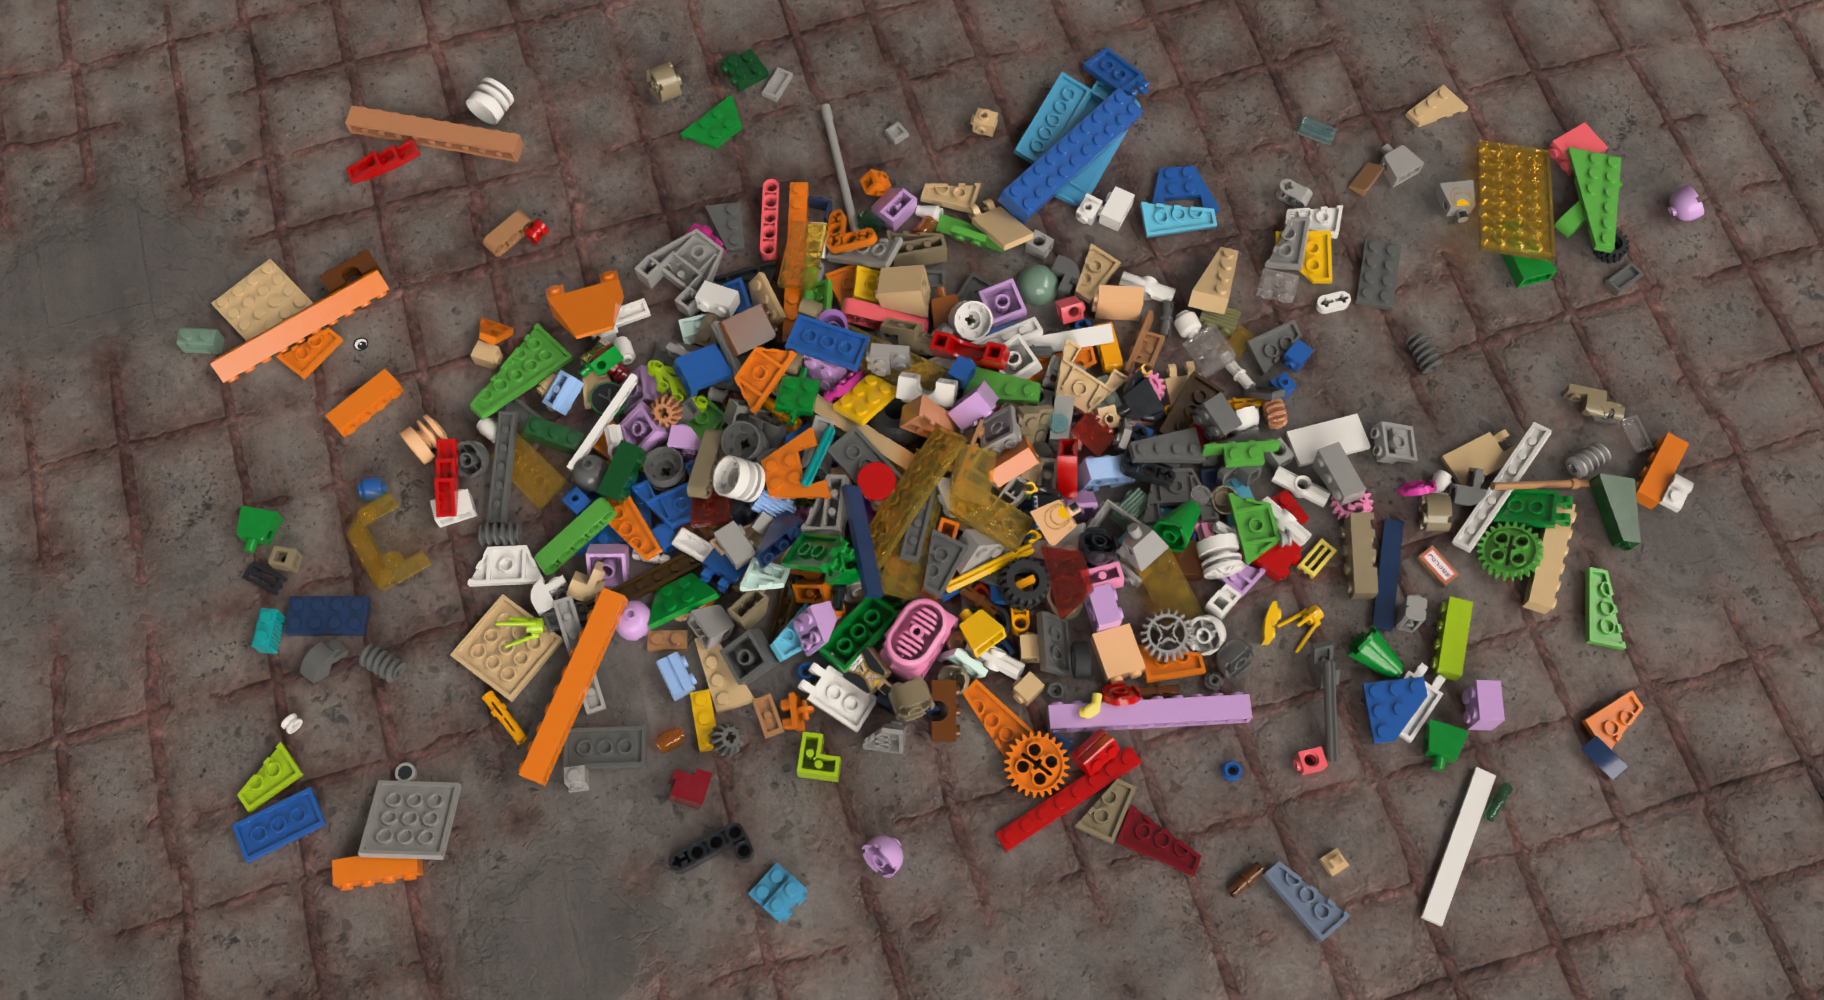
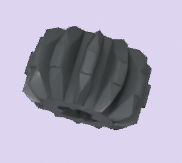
M727 722L714 726L712 728L713 732L708 735L712 739L708 744H713L714 746L712 751H718V756L725 755V757L738 753L740 751L739 747L744 744L740 740L744 735H739L738 733L740 728L734 729V723L728 724Z

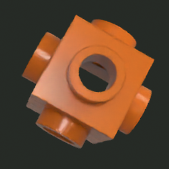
M870 169L859 180L865 193L872 196L881 197L891 187L888 180L889 177L883 171Z

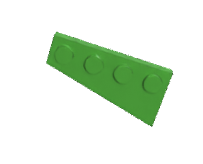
M976 367V373L963 392L964 396L985 380L999 397L997 403L1039 404L1041 385L1038 382Z
M1588 567L1585 569V643L1624 650L1626 649L1625 641H1622L1621 633L1623 631L1616 617L1618 611L1617 606L1613 604L1612 595L1614 594L1608 570Z

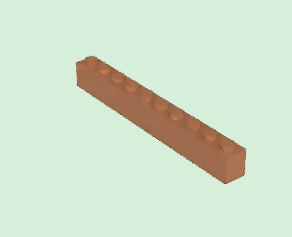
M351 106L345 122L350 133L399 142H406L412 138L417 145L513 162L519 161L524 146L521 136L514 132L507 133L497 129L490 130L479 126L472 127L466 124H455L449 121H438L415 115H403L398 112H386L381 109H369L364 106Z

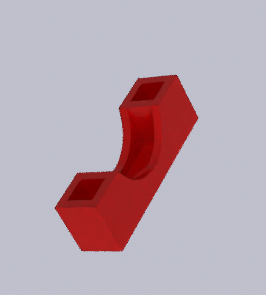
M934 330L929 346L931 352L936 357L956 361L960 355L964 358L972 359L976 365L1003 371L1006 369L1010 352L1004 344L989 341L986 344H974L961 340L953 334Z

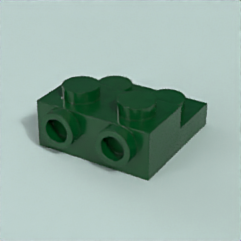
M752 49L739 55L734 52L721 59L722 65H720L723 74L729 76L732 86H736L740 92L769 77L768 70Z

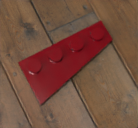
M1130 805L1116 844L1194 877L1202 856L1181 840L1172 836L1165 828L1157 825L1150 817L1137 810L1134 805Z

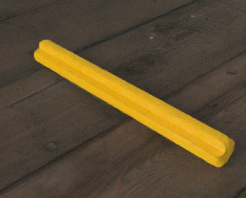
M1027 543L953 578L946 589L947 593H951L1006 567L1015 558L1019 560L1020 557H1027L1033 554L1034 549L1032 545Z

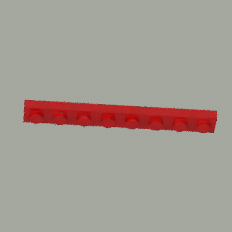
M1128 746L1104 764L1091 777L1087 774L997 832L995 836L1005 851H1010L1116 781L1117 778H1121L1142 763L1132 747Z

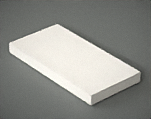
M1358 414L1287 431L1285 434L1298 468L1313 464L1318 449L1336 442H1340L1346 455L1368 450L1371 447Z

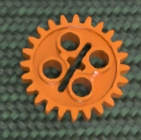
M1030 731L1029 738L1021 734L1022 741L1015 738L1016 746L1009 744L1012 751L1005 752L1009 759L1003 760V762L1009 764V767L1003 770L1010 771L1006 779L1014 780L1011 786L1018 785L1017 792L1024 789V796L1032 792V797L1035 798L1037 792H1039L1041 798H1043L1044 791L1052 795L1051 788L1058 791L1057 783L1064 784L1061 777H1068L1064 769H1069L1070 766L1065 765L1064 762L1068 761L1069 758L1063 757L1067 750L1059 749L1063 743L1055 744L1056 737L1049 740V733L1041 737L1040 731L1037 732L1036 736ZM1031 744H1035L1039 748V753L1036 756L1029 753V746ZM1025 753L1034 761L1039 759V764L1050 771L1052 775H1047L1040 768L1033 769L1034 764L1022 757L1021 754ZM1048 756H1052L1056 760V764L1052 768L1048 767L1045 763ZM1020 761L1027 763L1028 768L1024 773L1019 772L1017 769V764ZM1036 773H1041L1044 776V782L1040 785L1034 781Z

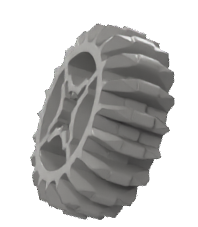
M1167 608V614H1163V610L1159 609V616L1152 612L1153 620L1146 617L1145 620L1148 624H1142V628L1147 630L1140 632V636L1146 637L1141 639L1142 644H1147L1144 650L1152 649L1149 655L1152 657L1157 653L1156 660L1158 661L1161 659V656H1164V662H1168L1169 656L1172 657L1173 662L1176 661L1175 655L1182 659L1183 653L1181 651L1189 653V649L1186 646H1193V642L1188 639L1195 638V635L1190 633L1194 631V627H1187L1191 623L1190 619L1183 622L1185 614L1183 613L1178 617V610H1175L1174 614H1170L1171 610ZM1166 620L1174 622L1171 623L1169 626H1163L1161 624H1158L1159 622ZM1179 626L1184 632L1183 642H1180L1179 638L1175 635ZM1153 628L1160 635L1156 645L1152 642L1150 636ZM1172 630L1171 637H1173V639L1170 637H1166L1165 639L1163 633H1169ZM1166 644L1177 646V648L1172 650L1160 649Z

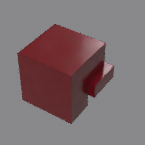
M696 768L693 774L675 769L668 782L672 787L667 800L700 809L703 805L712 773Z

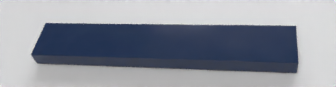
M845 484L841 489L863 596L879 599L883 597V591L861 487Z
M1385 518L1382 526L1377 570L1378 594L1374 598L1371 625H1374L1378 630L1391 632L1393 629L1404 522Z

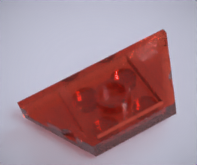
M1043 545L1041 546L1047 573L1049 572L1050 574L1049 580H1051V588L1059 619L1062 620L1094 591L1091 576L1083 552Z

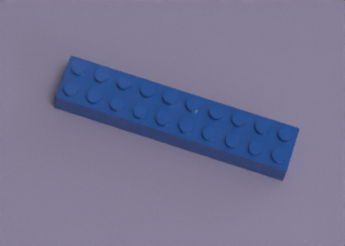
M1118 88L1005 188L998 201L1024 225L1139 120L1144 111L1125 92Z

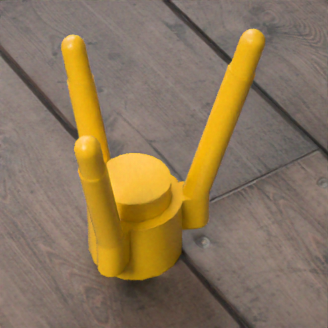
M1312 605L1309 609L1305 608L1298 614L1277 624V627H1281L1303 616V619L1297 623L1298 627L1304 623L1312 624V627L1296 648V653L1301 650L1314 630L1321 624L1319 620L1324 617L1322 610L1316 605Z

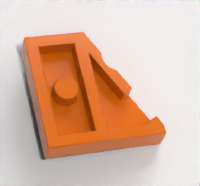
M483 317L481 318L479 339L484 340L487 344L496 345L513 335L514 328Z

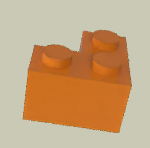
M821 575L816 581H806V578L803 577L793 583L792 587L797 603H812V605L826 601L832 602L833 593L831 591L834 584H827L824 578L825 575ZM844 605L842 611H834L836 617L846 612Z

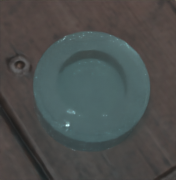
M1054 414L1049 420L1050 430L1055 434L1064 433L1068 428L1067 417L1063 414Z

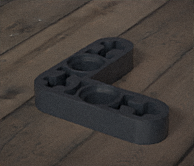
M1143 426L1133 427L1128 445L1130 442L1135 441L1137 433L1141 434L1139 440L1146 439L1148 436L1147 429ZM1127 445L1120 464V471L1123 475L1165 488L1173 485L1176 475L1172 469L1154 463H1132ZM1150 469L1153 474L1150 476L1145 475L1142 470ZM1165 475L1168 476V480H1164Z

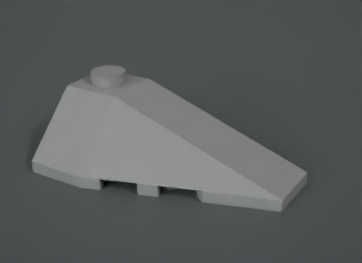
M892 721L891 724H884L863 740V749L903 754L906 726L896 721Z

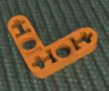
M836 209L830 213L826 246L832 254L868 247L876 243L878 237L872 228L846 233L847 217L841 209Z

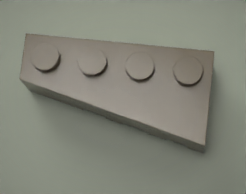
M1374 512L1350 513L1339 528V536L1343 539L1341 553L1342 556H1345L1344 574L1347 575L1348 579L1346 582V592L1349 593L1350 600L1374 599L1378 594L1377 567L1373 566L1376 561V549L1372 548L1375 529H1371L1370 523L1371 520H1374Z

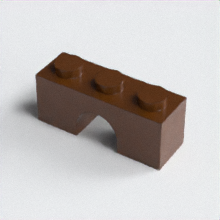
M367 249L359 252L349 260L343 261L331 270L325 271L319 277L331 294L347 285L348 280L353 276H363L374 269H377L380 275L383 272Z
M931 680V696L933 701H942L947 706V714L943 719L931 720V741L956 742V737H960V725H956V717H960V704H956V696H960V684H956V680Z

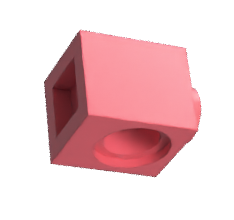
M1076 295L1055 301L1057 317L1063 325L1084 319L1085 305Z
M1322 747L1297 752L1293 759L1294 768L1296 771H1299L1300 776L1323 771L1328 766ZM1310 758L1313 761V766L1307 765L1304 759Z

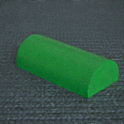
M866 597L831 633L829 641L819 648L818 651L833 668L844 675L866 647H873L885 635L895 622L899 612L880 598Z

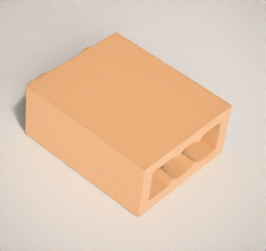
M1099 285L1098 292H1094V301H1092V312H1095V319L1139 321L1143 306V287Z
M1130 623L1092 634L1090 641L1106 684L1110 682L1115 684L1122 682L1124 678L1130 677L1134 679L1142 675L1146 666Z

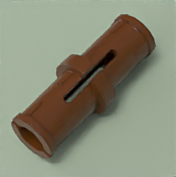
M966 585V588L960 594L972 602L976 609L984 610L992 618L999 610V607L986 599L984 594L981 595L969 585Z
M1179 684L1139 686L1143 699L1155 696L1165 698L1180 695Z
M1256 861L1245 873L1241 872L1238 875L1239 878L1226 888L1228 893L1236 888L1230 894L1232 898L1236 899L1240 893L1247 887L1253 886V882L1266 872L1264 867L1257 870L1262 866L1259 862Z

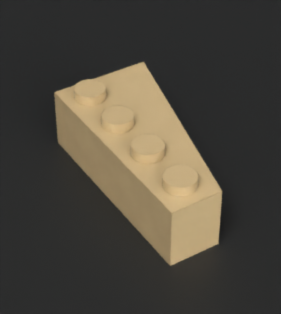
M1220 247L1192 290L1188 304L1189 307L1224 315L1230 297L1239 251Z

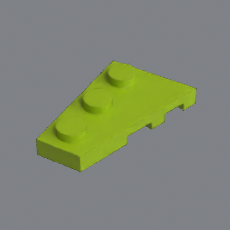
M282 742L276 746L277 749L270 758L267 757L263 762L264 765L257 774L253 775L237 794L246 810L250 813L304 775Z

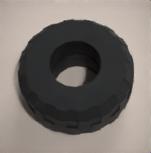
M896 397L868 421V426L900 446L910 444L920 437L918 434L899 427L902 407L907 403L902 402L901 399Z

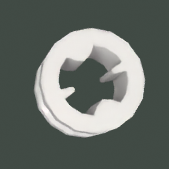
M293 713L283 720L281 727L286 729L288 734H292L300 728L303 721Z

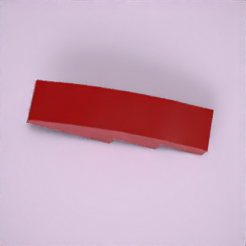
M411 138L398 147L391 145L379 154L376 151L371 152L346 168L351 183L355 184L396 169L421 154L416 142Z
M458 439L436 440L437 459H435L436 478H434L436 517L457 516Z

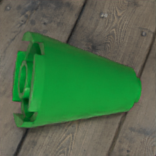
M1187 500L1159 519L1152 530L1168 545L1169 548L1167 550L1181 552L1190 542L1201 509L1196 502Z
M1370 625L1367 627L1369 629L1367 633L1362 631L1348 647L1351 651H1346V655L1389 679L1393 677L1395 679L1398 678L1403 672V663L1374 625Z

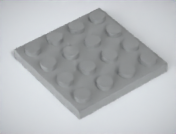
M378 780L358 851L359 856L369 858L444 860L461 791V784L453 782Z

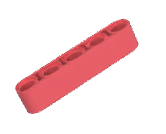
M768 179L763 184L760 252L764 263L772 260L776 261L778 257L780 190L779 183L775 179Z
M845 298L842 301L841 312L846 316L847 323L880 330L881 324L888 317L922 323V333H928L929 319L927 317L883 308L880 305L853 298Z

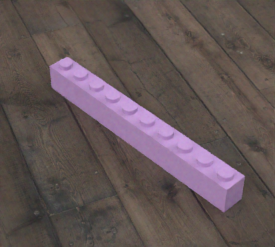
M1233 692L1231 695L1214 693L1211 696L1204 697L1203 694H1194L1183 698V695H1175L1168 699H1163L1162 696H1155L1150 700H1143L1141 697L1139 702L1128 706L1110 705L1101 700L1100 712L1089 719L1082 718L1079 715L1080 707L1090 704L1083 703V701H1073L1071 704L1053 702L1047 708L1049 734L1098 731L1100 728L1108 731L1249 723L1253 718L1250 695L1243 694V692Z

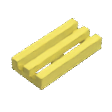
M1321 538L1299 563L1297 568L1302 569L1303 573L1310 575L1309 577L1313 579L1337 550ZM1321 545L1325 546L1308 567L1304 565ZM1329 549L1331 552L1314 571L1310 570Z

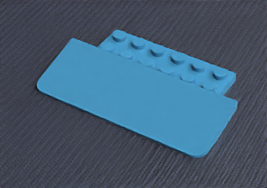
M1061 72L1013 153L1034 164L1108 98L1113 91L1100 81H1096L1091 90L1064 72ZM1137 100L1134 101L1140 107V103ZM1127 131L1055 197L1079 207L1087 193L1092 194Z

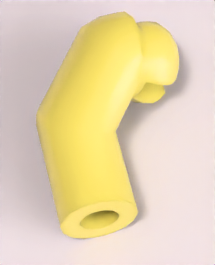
M1092 693L1091 703L1085 707H1080V717L1089 719L1100 712L1102 694Z

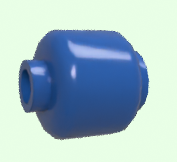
M378 476L362 478L360 483L357 484L359 499H363L366 503L381 501L383 494L387 493L386 482H381Z

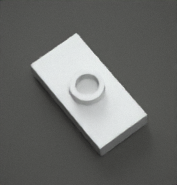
M642 298L621 306L615 323L616 327L618 328L651 316L645 299Z
M683 527L672 541L673 546L702 563L714 549L709 542Z

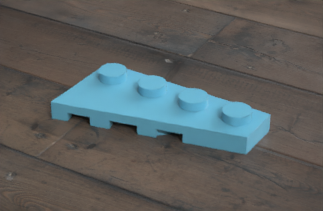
M1140 203L1146 238L1217 227L1215 211L1212 208L1192 206L1190 208L1181 207V205L1170 206L1161 203Z

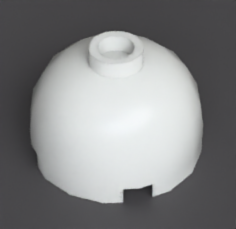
M1257 405L1235 411L1243 424L1231 431L1230 434L1234 435L1240 431L1242 433L1251 429L1250 427L1259 424L1260 417Z
M1209 614L1200 615L1192 619L1188 627H1194V631L1190 633L1195 635L1194 639H1188L1193 642V646L1190 648L1193 651L1200 652L1201 655L1215 653L1226 642L1227 633L1225 626L1216 616Z

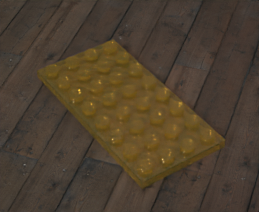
M1479 140L1477 144L1479 251L1553 261L1556 254L1550 150Z

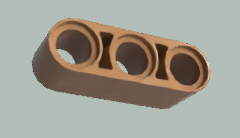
M518 210L484 238L483 245L495 256H501L525 236L523 232L527 228L532 227L533 221L521 210Z

